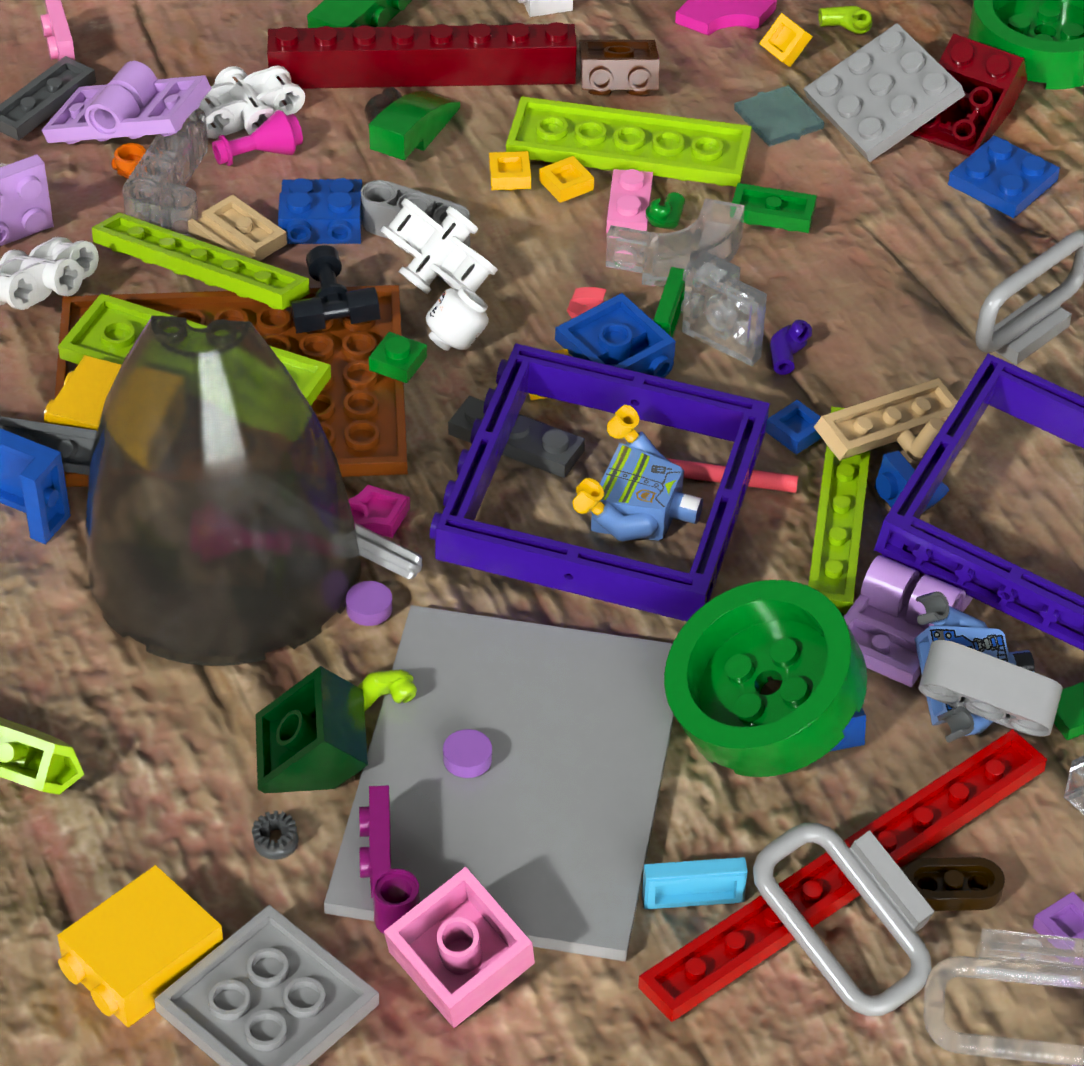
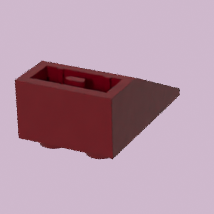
M953 33L938 63L962 85L965 96L910 135L969 157L993 136L1011 113L1027 82V74L1023 57Z

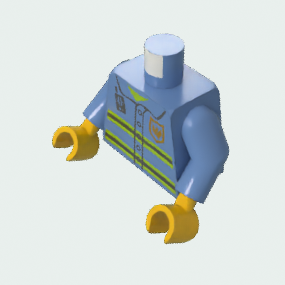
M630 405L620 407L615 412V416L607 423L609 435L616 439L625 438L627 440L626 444L619 443L600 483L595 479L585 478L576 487L577 496L573 499V508L580 514L592 512L591 531L611 534L622 542L636 539L659 541L665 538L673 518L697 524L702 512L703 498L682 493L684 470L679 465L671 463L662 455L642 431L636 432L634 428L639 423V415Z

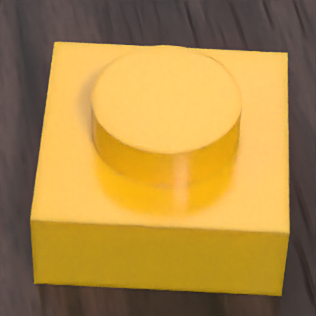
M781 13L759 44L781 62L791 67L813 36Z
M528 151L489 153L491 190L512 191L516 189H531V169Z
M574 156L539 168V181L560 203L594 190V177Z

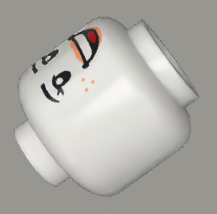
M462 286L459 290L452 288L445 290L426 315V322L431 329L429 338L446 351H449L451 347L458 350H467L489 322L486 314L487 304L475 292Z

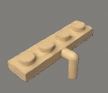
M937 378L823 415L814 428L839 461L896 441L912 460H920L924 457L958 401L943 382Z

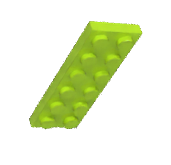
M521 96L506 142V152L528 151L529 160L552 163L574 156L584 167L597 168L604 171L634 169L653 172V176L673 178L680 181L689 180L719 186L737 187V184L741 183L752 126Z
M102 293L58 345L60 359L79 364L84 355L180 379L182 381L183 398L291 433L331 378L330 364Z

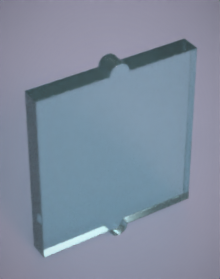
M789 85L766 93L759 92L757 96L734 103V110L749 126H752V129L769 147L791 139L799 140L805 134L824 128V121Z

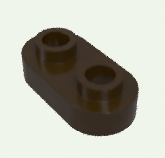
M981 857L922 858L911 862L904 871V874L934 911L990 909L1000 901L1005 883V877L1001 868L991 860ZM971 888H979L981 890H972Z

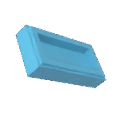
M745 857L644 864L642 886L644 909L744 902L748 874Z

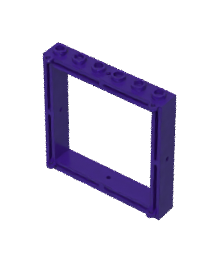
M515 343L509 359H502L499 364L496 376V384H498L496 389L489 388L486 394L483 408L485 415L483 419L476 418L473 424L470 450L463 449L460 454L457 466L458 478L456 481L450 480L447 484L443 500V506L445 507L443 513L436 512L432 519L429 537L435 540V559L687 622L696 611L711 599L765 437L770 403ZM527 393L610 413H615L623 405H630L637 411L640 420L734 442L690 573L474 521Z
M988 353L885 517L874 551L881 553L884 557L913 568L922 574H927L965 590L966 595L1084 651V597L919 519L988 405L1084 449V397Z

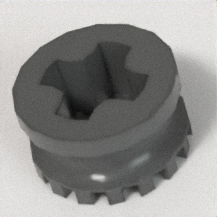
M274 811V814L270 815V812H266V816H259L258 821L255 820L253 823L254 827H252L256 851L261 856L273 860L283 859L293 854L298 847L299 838L295 820H292V816L290 814L286 816V813L283 811L281 814H278V811ZM281 830L282 836L277 840L278 843H275L274 840H271L270 843L271 831Z

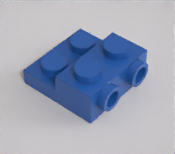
M299 178L295 180H282V191L279 195L278 226L286 231L287 244H361L362 179Z
M623 293L555 327V340L564 349H568V352L573 357L665 378L673 368L676 341Z

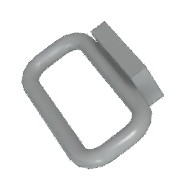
M1077 230L1069 234L1002 281L989 293L981 306L975 336L976 345L982 352H996L1017 365L1070 326L1072 314L1060 307V305L1070 299L1084 282V230ZM1075 251L1072 269L1062 284L1045 296L1038 294L995 325L997 313L1009 297Z
M802 823L789 829L766 845L757 855L753 866V876L760 895L842 1001L854 1012L865 1016H883L897 1009L926 985L932 970L931 957L925 943L916 932L927 924L935 911L870 830L855 840L849 848L843 839L830 827L819 823ZM806 843H815L825 849L911 960V968L907 975L883 993L871 996L859 989L776 882L773 875L775 865Z

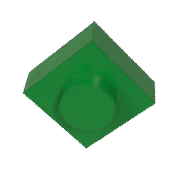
M388 332L369 356V370L408 383L427 358V344Z

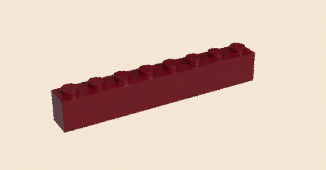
M554 22L550 24L513 23L511 25L474 24L463 26H448L445 24L434 26L398 25L395 27H370L362 25L339 28L322 26L319 28L282 27L268 29V68L277 65L284 67L291 75V82L299 85L302 89L576 84L577 45L575 24Z

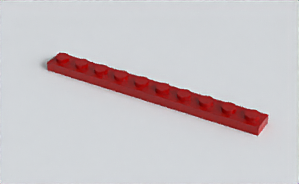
M1012 729L845 839L844 842L850 848L855 840L870 830L896 864L902 868L1044 772L1047 758ZM827 852L778 884L812 928L860 896ZM760 895L639 975L638 988L673 1022L795 939Z

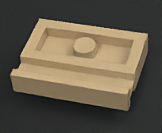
M233 194L203 211L200 219L194 220L191 218L188 220L189 234L197 240L258 261L287 245L286 231Z

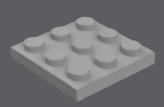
M898 23L803 88L811 103L869 162L965 96L962 85Z
M268 905L157 996L154 1001L156 1012L220 1066H309L379 1005V992L272 906Z

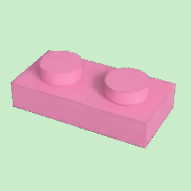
M45 0L47 14L40 15L44 38L47 39L50 59H58L60 61L67 56L75 60L73 40L61 0Z
M613 169L606 233L647 236L648 220L646 218V209L650 206L653 172L634 169Z

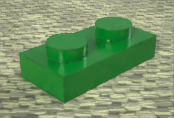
M738 183L730 207L729 220L749 225H762L787 231L809 233L816 208L817 195Z

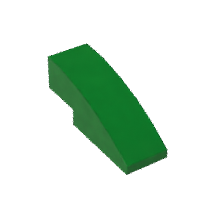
M416 91L402 96L382 110L369 123L370 149L405 161L415 148L424 151L460 109V102L428 91Z

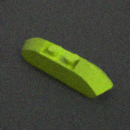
M0 717V777L42 792L60 795L85 775L72 746L49 734Z

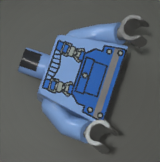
M932 592L916 597V601L921 602L926 610V614L917 616L918 624L925 625L931 623L934 625L929 626L914 638L921 674H923L931 643L935 640L959 643L1027 670L1035 671L1034 659L1029 650L1008 652L1005 634L1002 630L988 628L985 622L949 606L948 600L943 593ZM926 696L932 726L948 723L950 726L951 734L945 736L946 741L949 743L963 736L982 734L994 723L971 714L963 706L955 708Z

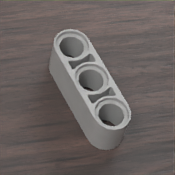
M374 180L366 183L361 189L363 227L366 231L384 238L387 237L379 230L383 226L388 227L403 208L401 202L404 198L419 207L439 225L447 217L446 210L449 206L470 220L469 210L460 204L389 181ZM470 234L463 242L468 247H470Z
M935 640L931 643L918 689L927 697L955 708L963 706L971 714L1033 736H1048L1053 728L1063 687L1051 678L959 643Z

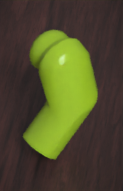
M857 6L819 8L818 12L820 27L841 26L854 34L868 32L873 23L871 13Z
M403 669L369 673L357 686L363 690L364 712L381 695L391 694L394 702L399 704L412 700L417 693V688L412 683L414 677Z

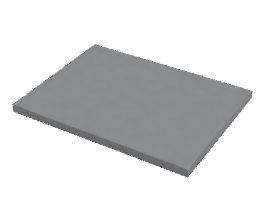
M411 605L392 670L403 669L409 672L414 677L412 683L416 686L417 693L409 702H401L400 704L394 702L391 694L384 695L367 754L368 765L363 768L324 901L325 914L374 921L370 878H360L359 849L360 847H369V837H360L359 807L369 806V786L389 785L391 869L407 870L417 878L420 902L464 867H467L530 939L533 947L626 961L674 721V714L668 704L664 686L666 661L673 643ZM463 729L477 730L485 734L491 741L492 763L489 769L482 775L474 778H461L453 775L446 769L443 762V744L446 738L456 731Z

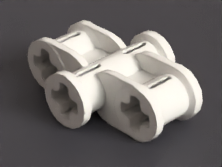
M231 66L223 69L217 75L214 85L211 86L212 89L200 102L199 108L193 111L190 116L200 121L201 130L208 138L216 139L220 135H229L244 128L251 135L258 128L255 122L260 126L276 110H281L286 115L296 113L302 108L306 96L299 85L291 82L290 73L282 66H272L248 76L242 68ZM213 122L216 128L212 127L210 123Z
M404 198L401 202L403 208L388 227L383 226L379 230L394 244L414 257L407 267H401L398 272L427 295L431 291L429 285L437 275L453 289L459 290L463 286L476 292L489 274L494 275L498 271L488 260L463 243L469 234H475L478 228L451 206L446 210L447 217L439 225L419 207Z
M58 236L36 246L29 256L24 251L9 250L0 260V305L8 303L12 308L25 310L45 300L52 290L62 296L74 295L79 290L82 280L90 277L98 266L99 255L96 246L92 242L84 240L72 243L69 239Z

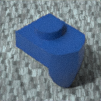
M899 450L883 455L874 486L879 496L891 508L915 471ZM944 482L940 483L923 512L936 505L949 492V488Z

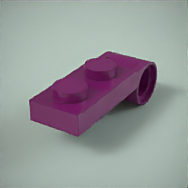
M389 785L369 786V806L359 807L360 837H369V847H360L359 849L360 878H370L374 923L383 934L384 930L420 903L419 882L417 878L407 870L391 869Z

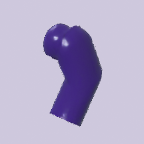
M795 320L792 325L780 329L772 336L770 349L773 368L777 374L786 375L794 370L793 355L807 345V340L812 336V328L806 321Z

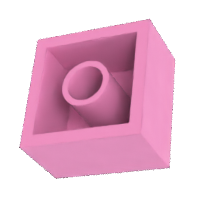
M464 867L384 930L389 953L453 1028L457 1027L535 964L533 944L467 867Z

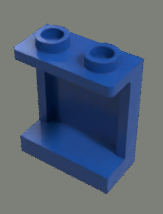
M0 428V503L26 513L30 538L45 545L71 516L61 452Z

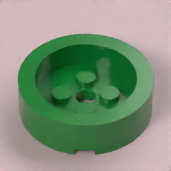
M973 0L968 39L1023 57L1027 80L1046 83L1045 89L1058 90L1084 86V0Z
M762 580L725 591L707 602L692 615L679 631L669 651L664 672V686L667 701L674 716L696 749L712 764L715 762L721 766L733 769L738 775L770 777L793 772L808 766L826 755L845 737L842 731L852 719L855 711L860 713L864 704L867 690V668L857 641L841 612L830 599L816 589L801 583L786 580ZM768 677H772L774 680H782V684L776 692L769 695L760 694L762 687L768 682Z

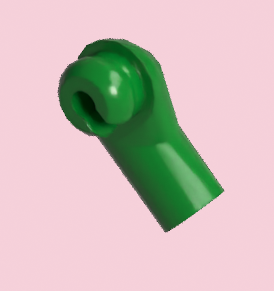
M673 192L666 196L663 206L659 205L661 198L653 200L650 206L647 207L646 218L649 224L656 228L670 230L678 226L685 205V198L681 194Z

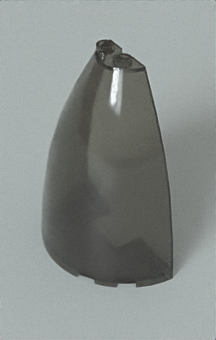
M151 316L125 357L110 388L92 443L85 513L87 574L92 597L95 598L101 608L103 618L122 637L130 636L146 645L147 652L168 660L202 666L241 665L265 660V653L287 645L295 649L322 633L321 626L334 616L336 612L341 614L345 610L346 594L353 585L359 583L361 575V560L354 518L337 458L312 407L286 367L251 322L221 319L211 322L207 328L198 329L191 327L187 323L186 318Z

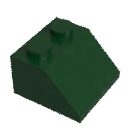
M319 666L255 714L258 790L265 794L335 789L368 765L363 690L322 666Z

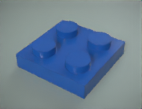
M994 135L950 172L948 185L1015 218L1058 180L1060 167Z

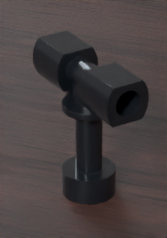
M321 245L309 251L306 257L308 271L314 280L320 281L321 288L317 291L315 297L291 301L292 316L297 334L326 329V320L349 317L350 323L355 324L380 319L379 301L375 287L348 291L345 286L337 283L336 277L340 274L342 265L339 253L334 247Z

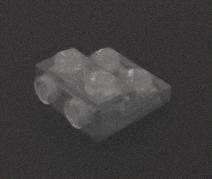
M704 251L697 259L694 258L687 264L683 273L685 293L681 304V313H683L682 332L753 366L761 358L767 293L741 282L740 267Z

